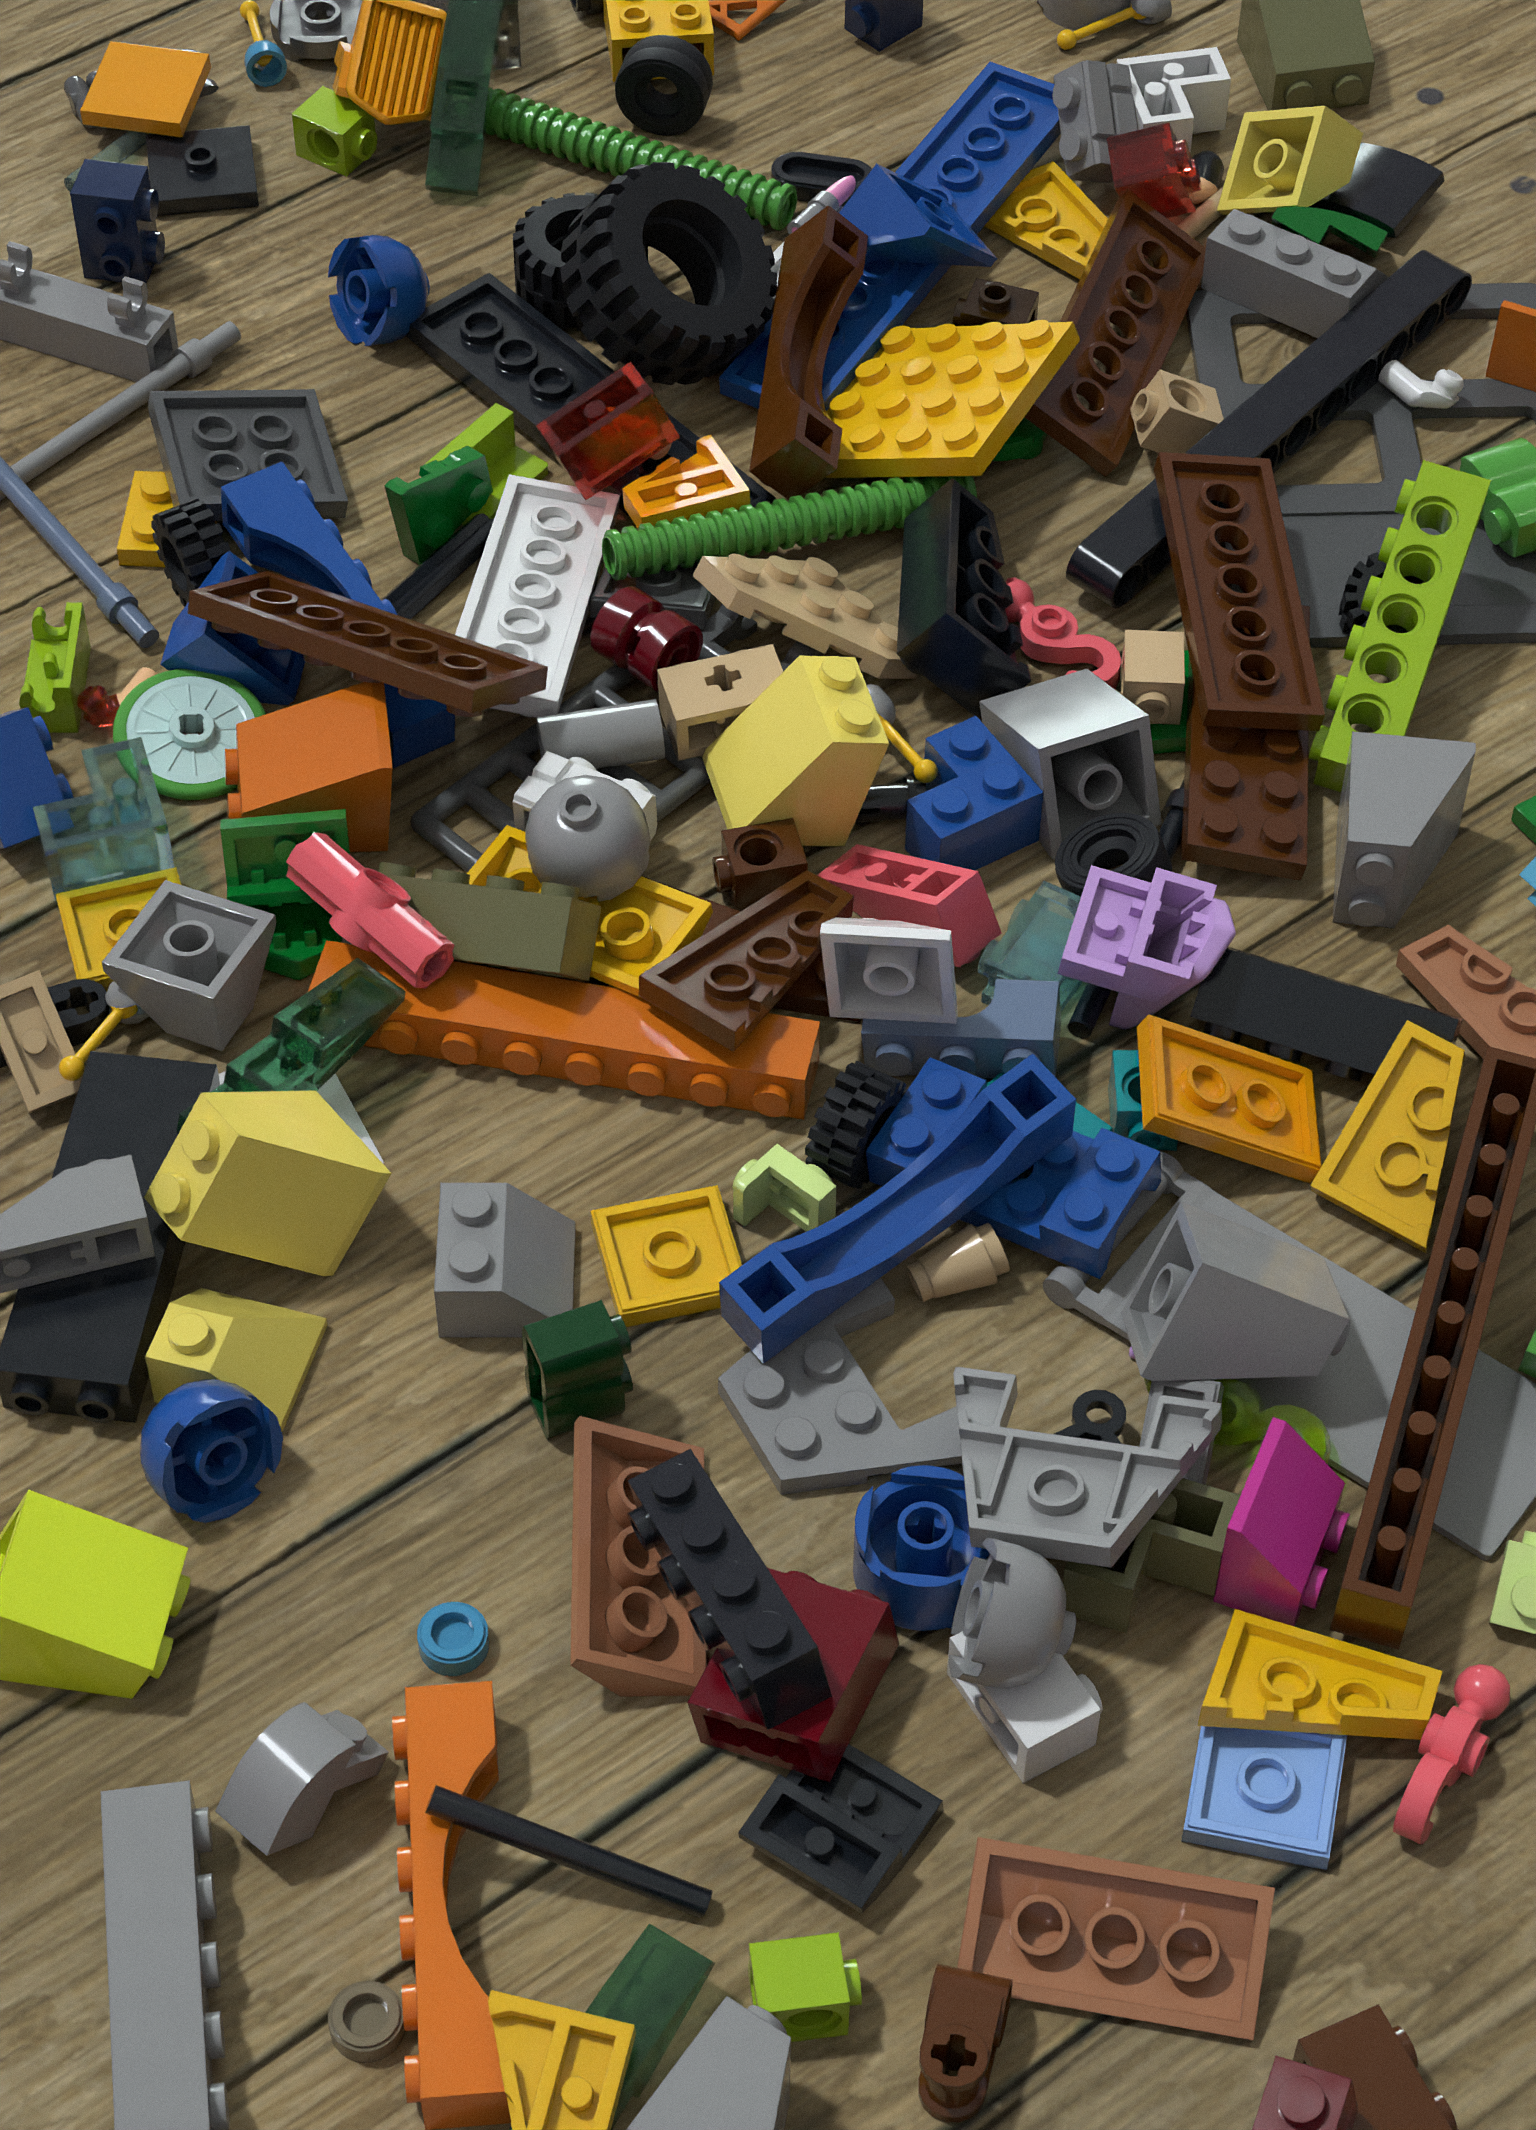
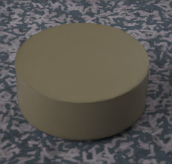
M361 1981L351 1984L336 1995L329 2008L328 2024L332 2042L344 2057L352 2061L371 2063L382 2060L391 2055L403 2040L405 2031L402 2002L396 1992L385 1984L375 1981Z

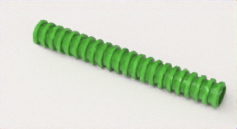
M486 84L479 85L469 98L466 118L469 128L479 131L482 129L488 135L496 134L498 138L504 140L511 139L513 143L519 145L525 143L526 147L534 150L539 148L541 152L546 154L553 152L554 156L564 159L567 157L570 162L576 164L582 162V165L588 168L596 166L598 171L603 173L610 171L611 175L615 177L618 175L622 176L629 168L640 164L650 166L653 162L674 163L675 170L680 165H687L699 169L700 176L705 179L713 176L724 183V190L732 197L738 195L748 205L744 210L752 220L758 219L763 226L771 224V227L778 231L783 230L790 223L795 213L797 191L794 185L786 183L781 186V182L771 178L767 181L766 177L757 173L752 176L751 172L746 169L737 171L735 166L730 164L723 166L722 162L715 159L708 162L707 157L703 155L693 156L692 152L685 149L679 152L678 148L673 145L665 147L660 141L654 140L650 142L649 138L642 135L636 137L634 133L627 130L621 133V130L615 126L607 128L606 124L596 121L593 123L587 117L582 116L578 118L577 114L572 112L564 113L562 109L557 107L550 109L547 104L541 102L535 104L534 100L529 98L521 99L519 95L514 93L507 95L506 91L499 88L493 90L491 86Z
M972 476L904 477L903 480L896 477L888 479L887 483L880 480L872 482L870 486L866 483L858 484L854 489L850 486L841 487L838 492L830 489L823 491L821 495L817 492L808 493L805 498L797 495L790 497L788 501L784 498L775 499L772 504L767 501L759 502L755 508L751 504L742 505L739 510H736L734 507L726 508L723 510L722 515L715 510L707 512L705 517L698 513L690 515L688 520L684 516L676 517L672 523L667 519L656 522L655 527L649 522L640 524L638 530L634 526L623 527L621 533L617 529L606 530L602 540L603 561L611 577L615 581L625 580L627 574L632 578L641 577L644 571L649 575L657 574L660 572L661 567L666 572L676 570L678 564L682 568L693 567L695 561L699 564L702 556L728 557L730 554L744 556L745 552L749 556L759 555L762 549L766 553L775 552L778 547L783 550L791 549L795 543L802 547L809 545L811 541L816 544L826 542L828 537L834 541L842 539L844 535L848 538L856 537L860 532L866 535L875 533L877 529L881 532L892 529L893 525L896 528H904L905 518L950 479L953 478L977 498L976 485Z

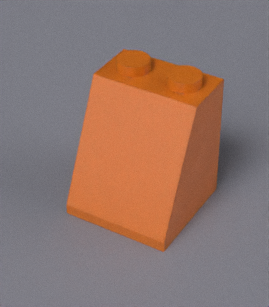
M362 682L236 724V749H225L226 785H237L238 793H227L228 819L346 809L350 852L388 851L393 768L384 683Z

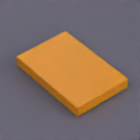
M1150 1014L1137 1026L1144 1130L1309 1184L1314 1180L1321 1168V1155L1312 1069Z

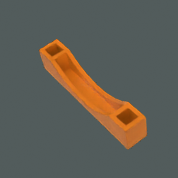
M492 1681L405 1687L406 1715L393 1716L392 1728L395 1760L408 1759V1780L395 1781V1807L397 1826L410 1825L411 1846L397 1847V1868L400 1893L413 1892V1914L400 1915L399 1928L402 1961L415 1960L416 1984L402 1985L404 2031L418 2030L419 2055L404 2056L407 2103L421 2102L425 2130L511 2123V2117L488 2006L489 1996L483 1991L462 1959L447 1917L449 1878L459 1842L466 1829L425 1813L435 1785L482 1802L499 1781Z

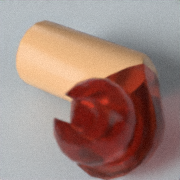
M142 667L122 692L108 696V692L101 685L87 687L79 694L77 699V706L84 712L83 719L96 727L113 725L116 713L125 697L141 682L158 673L150 668Z

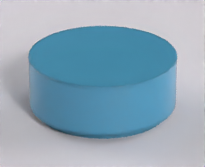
M462 1602L439 1604L430 1609L422 1617L418 1625L417 1640L420 1657L429 1669L445 1676L467 1674L476 1669L487 1656L489 1650L488 1626L484 1616L471 1605Z

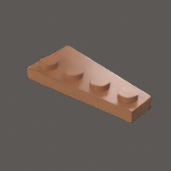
M1450 925L1399 949L1396 967L1439 1012L1463 1019L1459 1034L1483 1059L1487 1046L1536 1058V989L1529 988L1511 976V966Z

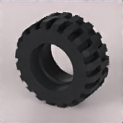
M653 162L650 166L637 165L629 168L622 176L618 175L574 218L568 228V237L563 241L561 250V262L566 263L561 268L563 289H569L570 291L567 304L572 316H579L584 325L581 331L588 341L592 342L595 340L604 349L601 355L612 364L621 362L626 365L627 373L641 379L650 375L652 376V382L673 385L675 382L683 385L697 383L704 377H711L729 363L764 331L765 324L771 319L774 311L775 298L773 297L777 291V273L771 272V268L775 265L774 254L771 245L765 246L762 237L765 231L759 220H752L744 210L748 205L738 195L734 197L729 195L724 190V183L713 176L705 179L700 176L699 169L687 165H680L675 170L674 163ZM643 245L660 251L678 266L692 289L695 304L672 293L657 278L648 263Z

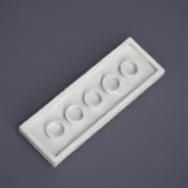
M509 474L455 635L548 666L545 690L521 697L520 702L517 704H500L490 708L519 713L526 717L558 714L590 609V598L597 585L604 562L602 540L606 530L614 528L618 515L620 499L618 494Z

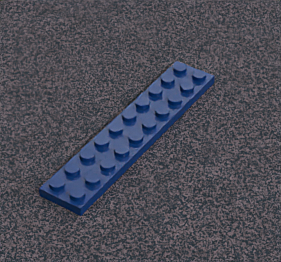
M990 61L895 173L943 196L977 235L1061 134L1058 108L1055 106L1052 97L1054 84ZM879 253L873 258L866 255L863 275L844 307L828 347L822 380V395L826 411L830 408L829 404L832 399L841 394L854 380L856 368L863 362L872 359L882 347L880 339L884 334L894 327L903 325L952 265L896 262ZM772 317L765 324L764 331L757 339L741 351L719 377L720 394L759 409Z

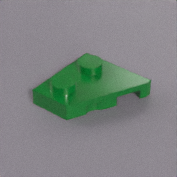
M469 446L450 453L442 461L434 460L420 466L419 476L421 478L407 483L396 477L384 485L403 556L418 565L423 563L435 550L451 538L452 533L472 513L479 511L493 493L485 455Z

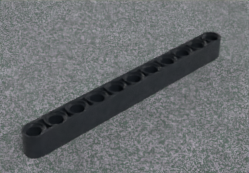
M1427 250L1419 251L1186 451L1185 454L1267 458L1271 461L1274 474L1379 381L1381 370L1388 362L1392 360L1401 362L1460 309L1472 285L1471 274ZM1156 478L1085 538L1072 554L1067 566L1066 578L1071 583L1115 609L1125 605L1172 563ZM1210 501L1213 505L1226 509L1221 501Z

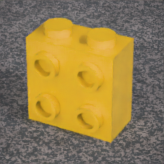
M603 0L604 22L613 82H616L624 58L631 47L638 41L654 35L674 36L692 44L704 55L710 65L712 75H714V31L708 0ZM656 77V78H653V79H667V78H664V77Z

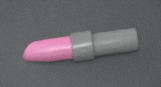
M851 175L845 176L832 184L826 191L818 193L808 202L807 208L788 224L787 231L789 235L828 205L838 212L839 207L854 192L856 187L855 178Z

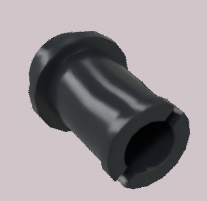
M912 776L906 778V783L871 785L855 824L906 819L907 800L926 792V783L914 782Z

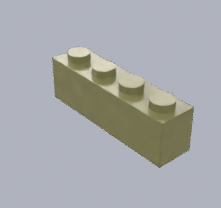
M380 862L378 872L391 878L405 889L411 897L408 905L455 945L452 954L454 961L523 973L589 981L601 906L579 900V888L542 882L541 893L523 891L524 881L490 875L487 876L486 886L470 885L469 874L443 869H433L432 879L415 878L417 868ZM342 937L341 943L351 944Z

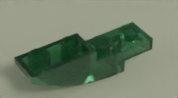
M449 0L430 124L431 140L425 181L426 190L478 196L489 104L493 93L504 0Z

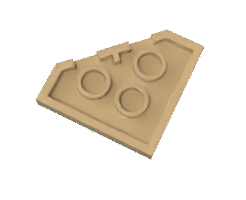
M730 554L729 557L702 556L693 577L727 609L748 619L755 612L771 622L785 624L782 629L783 635L824 654L830 647L842 655L860 658L858 662L860 670L878 679H916L918 676L908 670L896 654L898 627L883 621L873 611L874 605L868 598L848 589L837 578V570L829 563L814 557H809L806 561L787 560L774 555L769 556L768 559L747 558L740 554Z

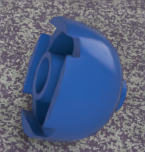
M370 235L347 238L335 248L329 264L328 277L337 276L338 294L329 295V301L336 324L346 339L353 344L362 343L363 341L365 343L364 346L386 344L403 339L409 332L410 323L414 322L424 313L430 291L428 277L418 258L408 246L388 236Z
M217 1379L199 1380L185 1383L166 1394L150 1412L141 1432L140 1460L148 1483L160 1498L177 1513L187 1514L193 1521L207 1523L229 1518L250 1505L261 1492L255 1485L263 1477L266 1468L275 1473L281 1460L283 1434L277 1416L248 1390L237 1384Z

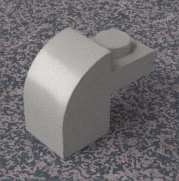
M306 1702L300 1703L279 1716L252 1743L235 1768L215 1812L266 1856L312 1838L334 1791L378 1775L389 1752L370 1737L363 1724L355 1718L345 1715L339 1710L320 1715Z

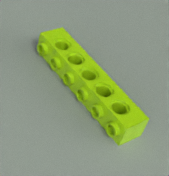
M1426 460L1422 462L1416 482L1408 479L1404 480L1394 511L1404 515L1399 530L1388 527L1377 560L1387 563L1383 577L1379 578L1371 575L1360 608L1370 612L1365 627L1354 624L1343 659L1353 661L1348 677L1336 675L1326 704L1327 709L1335 711L1331 726L1321 725L1320 730L1316 731L1308 759L1318 761L1313 784L1338 792L1342 791L1352 731L1357 732L1351 725H1368L1375 731L1373 733L1406 736L1484 507L1491 480ZM1431 528L1437 530L1441 534L1431 535L1425 533L1421 529ZM1414 576L1420 578L1425 583L1414 584L1403 577ZM1399 625L1408 632L1396 633L1389 630L1386 626ZM1381 674L1388 677L1392 682L1379 683L1372 680L1368 675Z

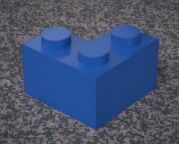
M29 707L0 714V848H7L73 823L68 810L75 807L72 790L63 773L54 774L46 752L53 750L51 736L42 717L32 718Z
M977 716L925 738L924 759L932 760L936 764L938 774L932 782L926 783V792L907 800L905 850L911 856L977 870L1039 841L1043 791Z

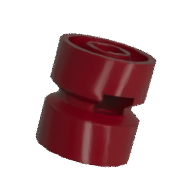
M633 586L618 590L607 600L593 623L590 635L591 647L596 653L617 667L628 669L634 678L658 692L657 669L675 666L684 662L697 661L703 645V633L697 625L675 611L665 610L661 602Z

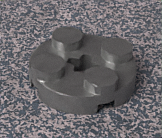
M274 0L270 7L272 37L281 47L285 59L289 61H302L307 58H335L339 41L348 44L352 43L362 0H284L283 2L282 0Z

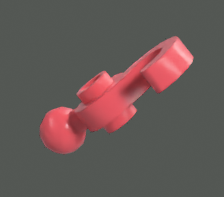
M1008 578L1005 582L1011 588L1014 603L1006 608L1008 623H1020V633L1023 646L1020 648L1030 658L1046 663L1092 664L1098 669L1091 672L1116 689L1120 679L1121 657L1114 644L1103 637L1091 634L1077 635V620L1071 612L1056 605H1040L1036 607L1031 587L1025 581L1018 578ZM1075 670L1068 671V672L1066 673V675H1067V674H1070V673L1077 672V671H1075Z
M1478 1664L1467 1667L1456 1679L1453 1689L1458 1707L1453 1706L1446 1717L1434 1713L1429 1720L1418 1748V1753L1424 1756L1417 1765L1404 1792L1395 1817L1393 1832L1423 1845L1432 1831L1434 1823L1430 1821L1431 1814L1445 1785L1448 1787L1454 1785L1462 1773L1471 1777L1476 1774L1490 1740V1737L1479 1733L1483 1721L1497 1718L1506 1710L1510 1702V1685L1505 1675L1493 1666Z

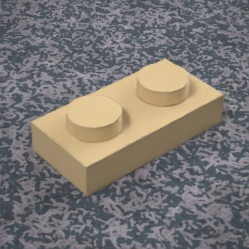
M40 970L0 985V1048L28 1114L76 1096L82 1077L76 1081H68L59 1073L61 1060L66 1056L75 1055V1052Z

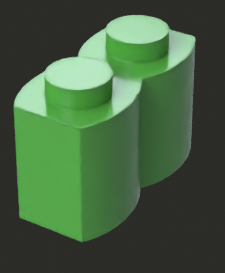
M1518 438L1462 457L1460 471L1491 480L1480 519L1484 521L1485 531L1491 542L1496 545L1499 544L1512 557L1535 551L1536 448L1528 440Z

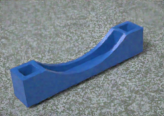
M282 461L221 486L223 525L250 564L275 571L287 578L398 615L391 602L387 599L381 601L372 589L371 579L364 564L359 559L352 560L343 548L342 537L335 523L331 519L324 520L316 510L313 495L305 481L302 479L296 481ZM384 683L393 769L455 741V715L446 710L445 704L431 699L416 700L403 697L398 694L397 687Z
M1031 1054L983 1089L961 1116L928 1149L876 1192L821 1226L793 1238L772 1243L719 1282L721 1316L764 1364L1073 1135L1076 1098L1034 1054Z

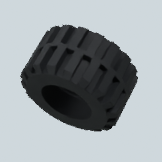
M586 192L585 195L567 193L563 194L561 198L555 199L550 197L542 201V206H532L525 211V218H519L515 225V233H513L516 294L563 330L573 327L577 328V331H581L584 325L579 316H572L567 304L570 291L569 289H563L561 268L566 264L561 262L563 241L568 237V228L574 218L598 196L597 193ZM643 245L648 260V246Z

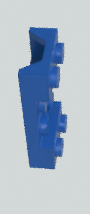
M929 1057L866 1150L870 1182L884 1186L908 1167L961 1116L978 1094L987 1087L986 1080ZM1104 1128L1100 1129L1094 1139L1073 1131V1135L1028 1168L1032 1172L1028 1178L1014 1183L1009 1182L960 1218V1220L971 1223L976 1227L989 1223L997 1236L1101 1279L1107 1269L1119 1226L1141 1191H1156L1161 1183L1160 1151Z

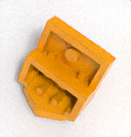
M362 0L352 43L348 44L341 41L338 43L334 58L337 71L332 87L335 94L351 99L353 103L385 125L422 120L437 123L446 80L440 71L450 26L449 15L440 8L412 0Z

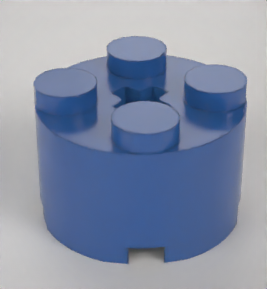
M919 1465L905 1467L891 1473V1480L880 1485L874 1491L872 1486L862 1497L855 1516L853 1555L855 1585L857 1589L868 1591L879 1597L882 1601L888 1602L896 1626L919 1631L952 1629L959 1594L973 1557L988 1560L990 1553L984 1548L971 1547L964 1476L953 1470L938 1466Z

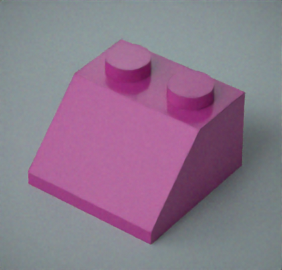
M1272 1418L1228 1524L1213 1602L1295 1627L1303 1605L1316 1609L1329 1572V1569L1319 1566L1325 1549L1338 1553L1349 1523L1350 1514L1339 1510L1345 1482L1284 1420Z

